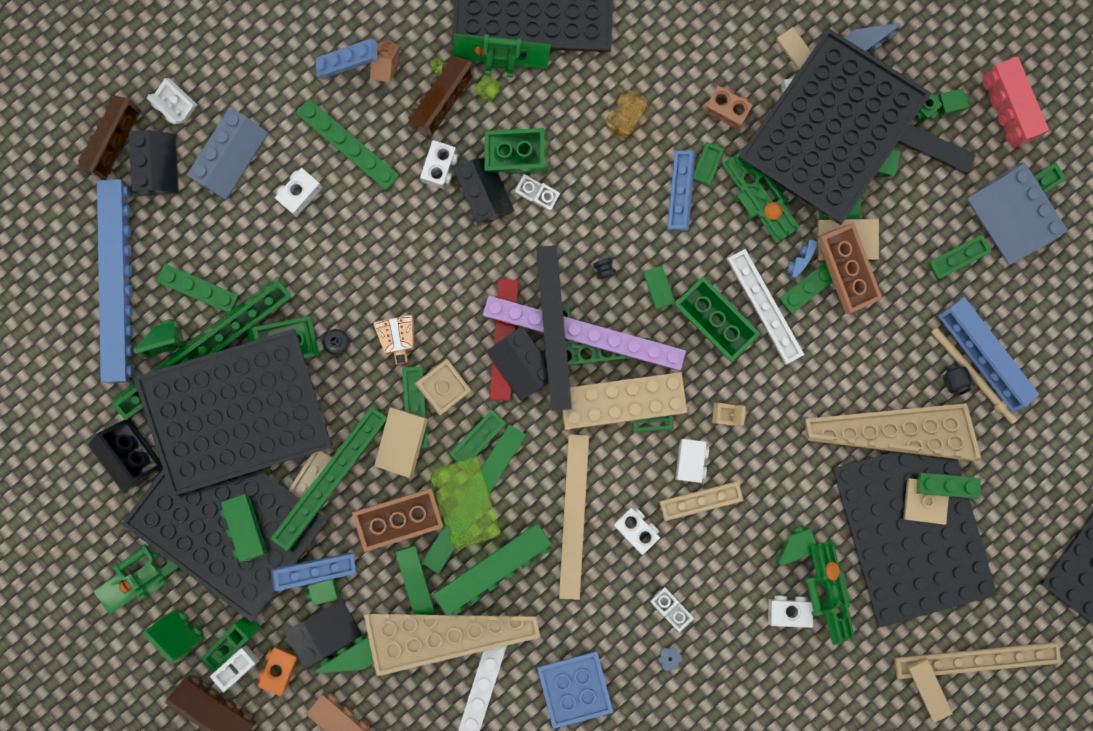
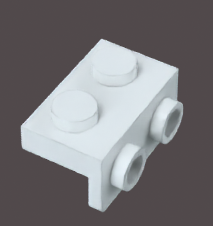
M170 78L163 80L155 94L147 96L152 107L161 111L166 116V120L172 124L186 123L197 107V104Z

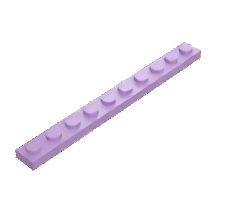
M488 296L483 313L484 317L544 333L542 310ZM563 316L565 339L681 371L686 350Z

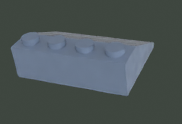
M1026 163L1015 164L966 198L1008 265L1049 244L1068 231Z

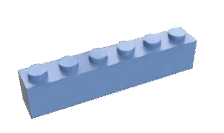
M965 297L956 301L938 315L1012 413L1027 407L1040 395Z

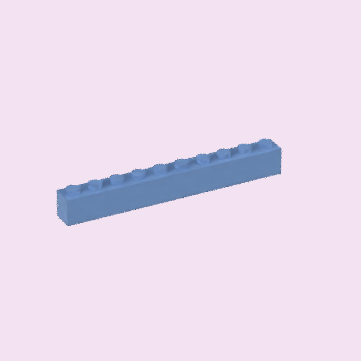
M121 179L97 180L101 382L107 384L131 383V378L134 377V367L131 365V357L134 355V349L131 345L133 327L130 325V317L133 315V308L130 305L132 286L129 285V277L132 276L129 257H131L132 250L128 237L131 236V227L128 225V217L131 215L130 206L128 205L130 187Z

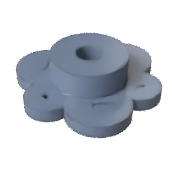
M663 648L658 659L659 663L662 664L665 671H670L672 668L677 669L679 667L678 663L682 661V655L677 653L675 648L670 650Z

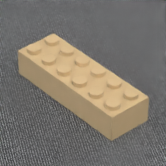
M682 372L570 387L572 409L562 410L565 430L686 414L687 406Z

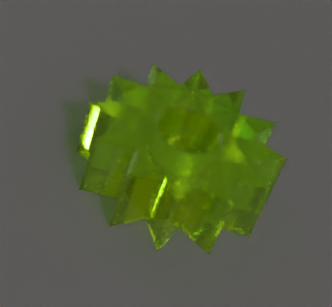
M437 57L435 59L432 58L433 61L430 62L431 70H435V73L437 71L439 73L440 71L443 72L444 60H440V57L438 59Z

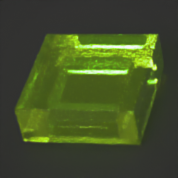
M484 74L474 92L492 102L502 84Z

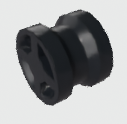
M611 257L593 263V267L598 272V280L617 273L616 269L612 266L613 260Z

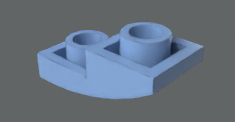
M807 241L800 250L802 258L796 257L793 262L790 261L787 273L790 274L789 280L795 279L805 269L813 256L818 241Z

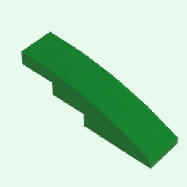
M416 545L395 550L414 615H437Z

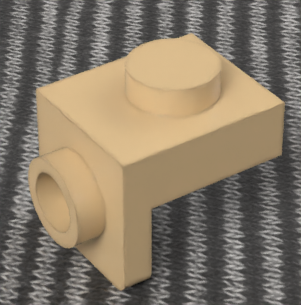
M714 403L712 423L744 426L746 407L743 405Z

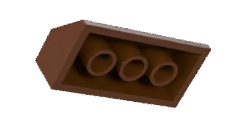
M453 56L450 61L447 60L444 63L441 75L433 79L431 83L432 88L428 93L425 92L419 101L421 104L409 114L408 122L410 127L431 139L474 76L473 64L469 60Z
M116 95L113 96L112 100L108 101L106 112L98 120L97 129L94 135L90 136L87 143L88 147L80 155L77 167L101 180L107 179L129 136V132H131L141 113V110L132 101Z
M194 675L185 677L164 702L204 731H251L257 723L253 720L254 716L247 711L242 712L236 708V703L229 699H223L219 696L220 693L212 687L207 688L202 684L203 681Z

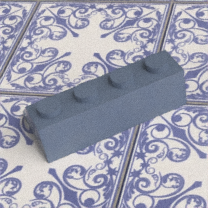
M229 107L187 173V176L227 201L269 133L243 114Z

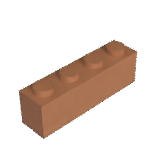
M325 691L306 713L324 731H370V726L361 719L359 721L353 716L355 713L349 707L340 705L338 703L339 699L331 692L327 693Z

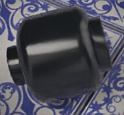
M332 329L324 335L322 344L329 354L342 356L348 352L351 342L345 332L340 329Z
M954 364L946 369L947 372L943 375V381L949 393L960 396L972 390L971 386L974 381L967 367Z

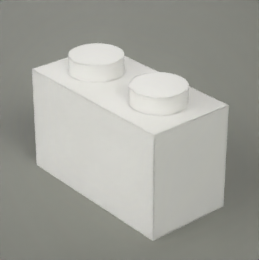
M680 439L675 480L702 483V479H706L707 467H704V459H708L709 447L706 446V442Z

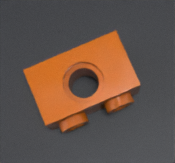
M277 645L273 650H269L265 659L268 663L265 669H261L257 680L260 681L259 688L282 696L294 672L298 657L295 652ZM274 665L281 667V675H276L273 672Z

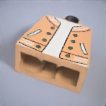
M408 315L374 322L384 353L386 355L394 354L396 365L408 363L406 351L414 350L415 348L414 317Z

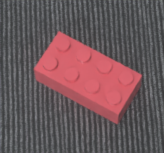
M1018 56L995 64L982 76L983 85L991 96V104L997 110L998 121L1005 129L1006 140L1013 149L1035 141L1049 131Z

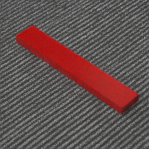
M498 279L497 298L517 303L519 280ZM495 320L494 345L515 331L516 325ZM492 362L490 400L510 401L511 387Z

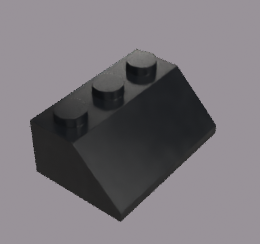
M151 130L129 132L132 192L138 196L179 193L176 135Z
M485 158L473 159L453 167L478 227L515 212L498 172L485 171Z
M522 326L485 351L520 401L549 383L547 361Z
M130 418L124 419L96 433L88 444L123 494L139 486L163 468L160 459Z

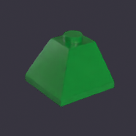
M172 319L161 321V325L155 326L136 346L134 353L150 357L183 347L185 342L180 323Z

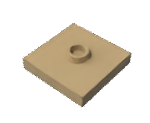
M445 359L414 383L439 416L471 392V389L448 359Z
M907 478L903 519L946 525L949 497L917 494V479Z

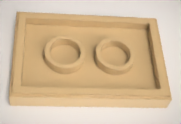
M879 219L844 220L841 225L833 220H817V237L854 223L867 259H879ZM817 242V260H824Z
M390 407L374 466L413 478L428 418Z

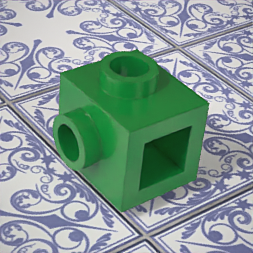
M931 93L915 116V119L920 124L927 119L931 121L940 113L938 109L942 104L936 94Z

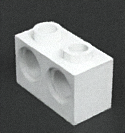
M432 140L420 176L422 183L445 189L446 184H450L453 175L450 171L452 165L456 166L459 157L456 154V147ZM446 152L449 154V157L446 160H440L438 158L439 154ZM435 171L443 173L439 179H434L432 174Z
M629 508L613 526L643 555L660 539L657 535L659 530L652 523L647 525L643 520L645 516L637 508L635 510ZM633 516L636 519V525L633 528L626 527L625 520L627 517ZM644 531L650 534V540L647 543H642L639 539L640 534Z
M246 645L216 670L210 678L225 692L260 660Z

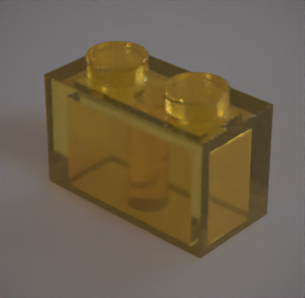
M628 90L626 94H621L616 103L618 104L615 111L611 110L606 118V121H608L607 128L625 140L629 138L649 104V101L631 90Z

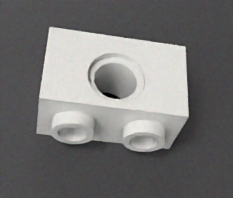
M303 168L292 173L289 178L290 181L286 186L283 185L276 192L277 196L275 197L295 217L303 211L323 188ZM301 187V194L293 195L294 189Z
M774 596V599H769L768 624L771 626L813 628L811 601H807L808 597L795 596V600H787V596ZM789 606H794V615L787 616L786 609Z

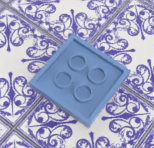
M597 651L537 667L553 729L613 713Z

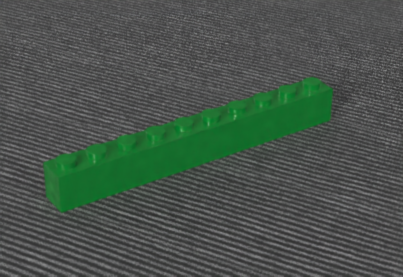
M277 276L147 373L218 352L290 299L292 296L289 290ZM135 382L112 400V406L125 420L143 408Z

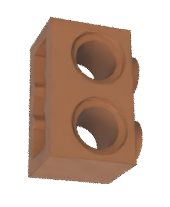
M391 41L379 43L377 47V61L371 62L370 79L391 82L398 69L400 45H395Z
M717 86L704 112L739 131L753 104L743 96L738 97L734 95L729 88ZM722 98L725 101V105L717 104L716 99ZM740 108L743 114L737 115L733 109Z

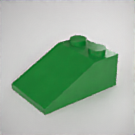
M544 128L485 131V171L515 174H548V133Z
M311 316L256 326L246 330L248 342H252L295 329L304 358L319 356Z
M178 609L171 611L142 633L170 664L189 656L206 639L203 636V631L197 625L193 626L188 621V615Z

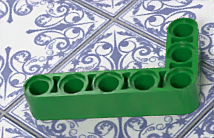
M562 306L563 312L567 314V318H571L568 308ZM643 338L654 342L651 338ZM566 341V351L572 356L571 360L568 361V366L635 359L613 352L610 357H603L599 348L585 344L574 346V341ZM584 349L590 350L592 357L588 360L583 359L580 355Z

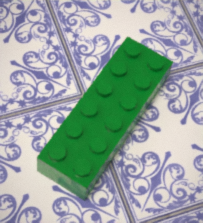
M536 523L443 586L433 596L446 616L451 613L455 616L465 608V603L469 601L472 604L480 599L481 593L484 590L492 591L499 586V580L504 578L506 581L516 574L515 569L520 566L524 569L533 563L532 558L538 554L541 557L549 552V546L552 543L540 525Z

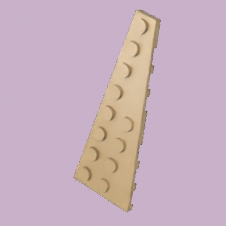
M967 403L805 419L808 441L967 461H980L981 459Z
M364 615L377 676L540 638L536 617Z

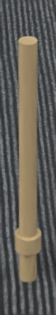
M934 328L931 333L960 366L968 368L973 381L995 405L994 408L997 412L1002 413L1011 424H1014L1018 419L1005 402L996 395L939 328Z

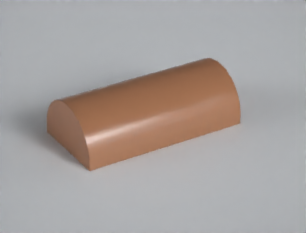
M854 223L834 229L816 238L845 314L853 313L883 299Z
M433 488L352 512L364 552L444 528L441 511Z

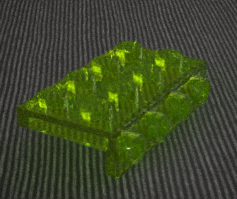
M477 456L433 470L434 474L430 476L433 486H438L440 494L437 495L440 507L444 506L447 513L443 515L446 527L451 526L453 534H450L449 537L452 547L457 546V549L460 550L463 547L501 535Z

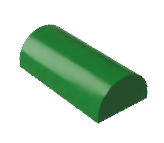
M704 276L674 304L731 363L760 335L748 320Z

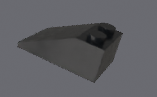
M343 599L284 632L304 669L362 636Z

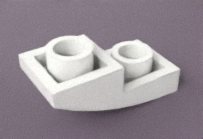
M525 174L522 175L514 190V193L549 211L553 208L560 194L544 183L541 184Z
M666 588L650 601L679 633L694 620L693 616Z

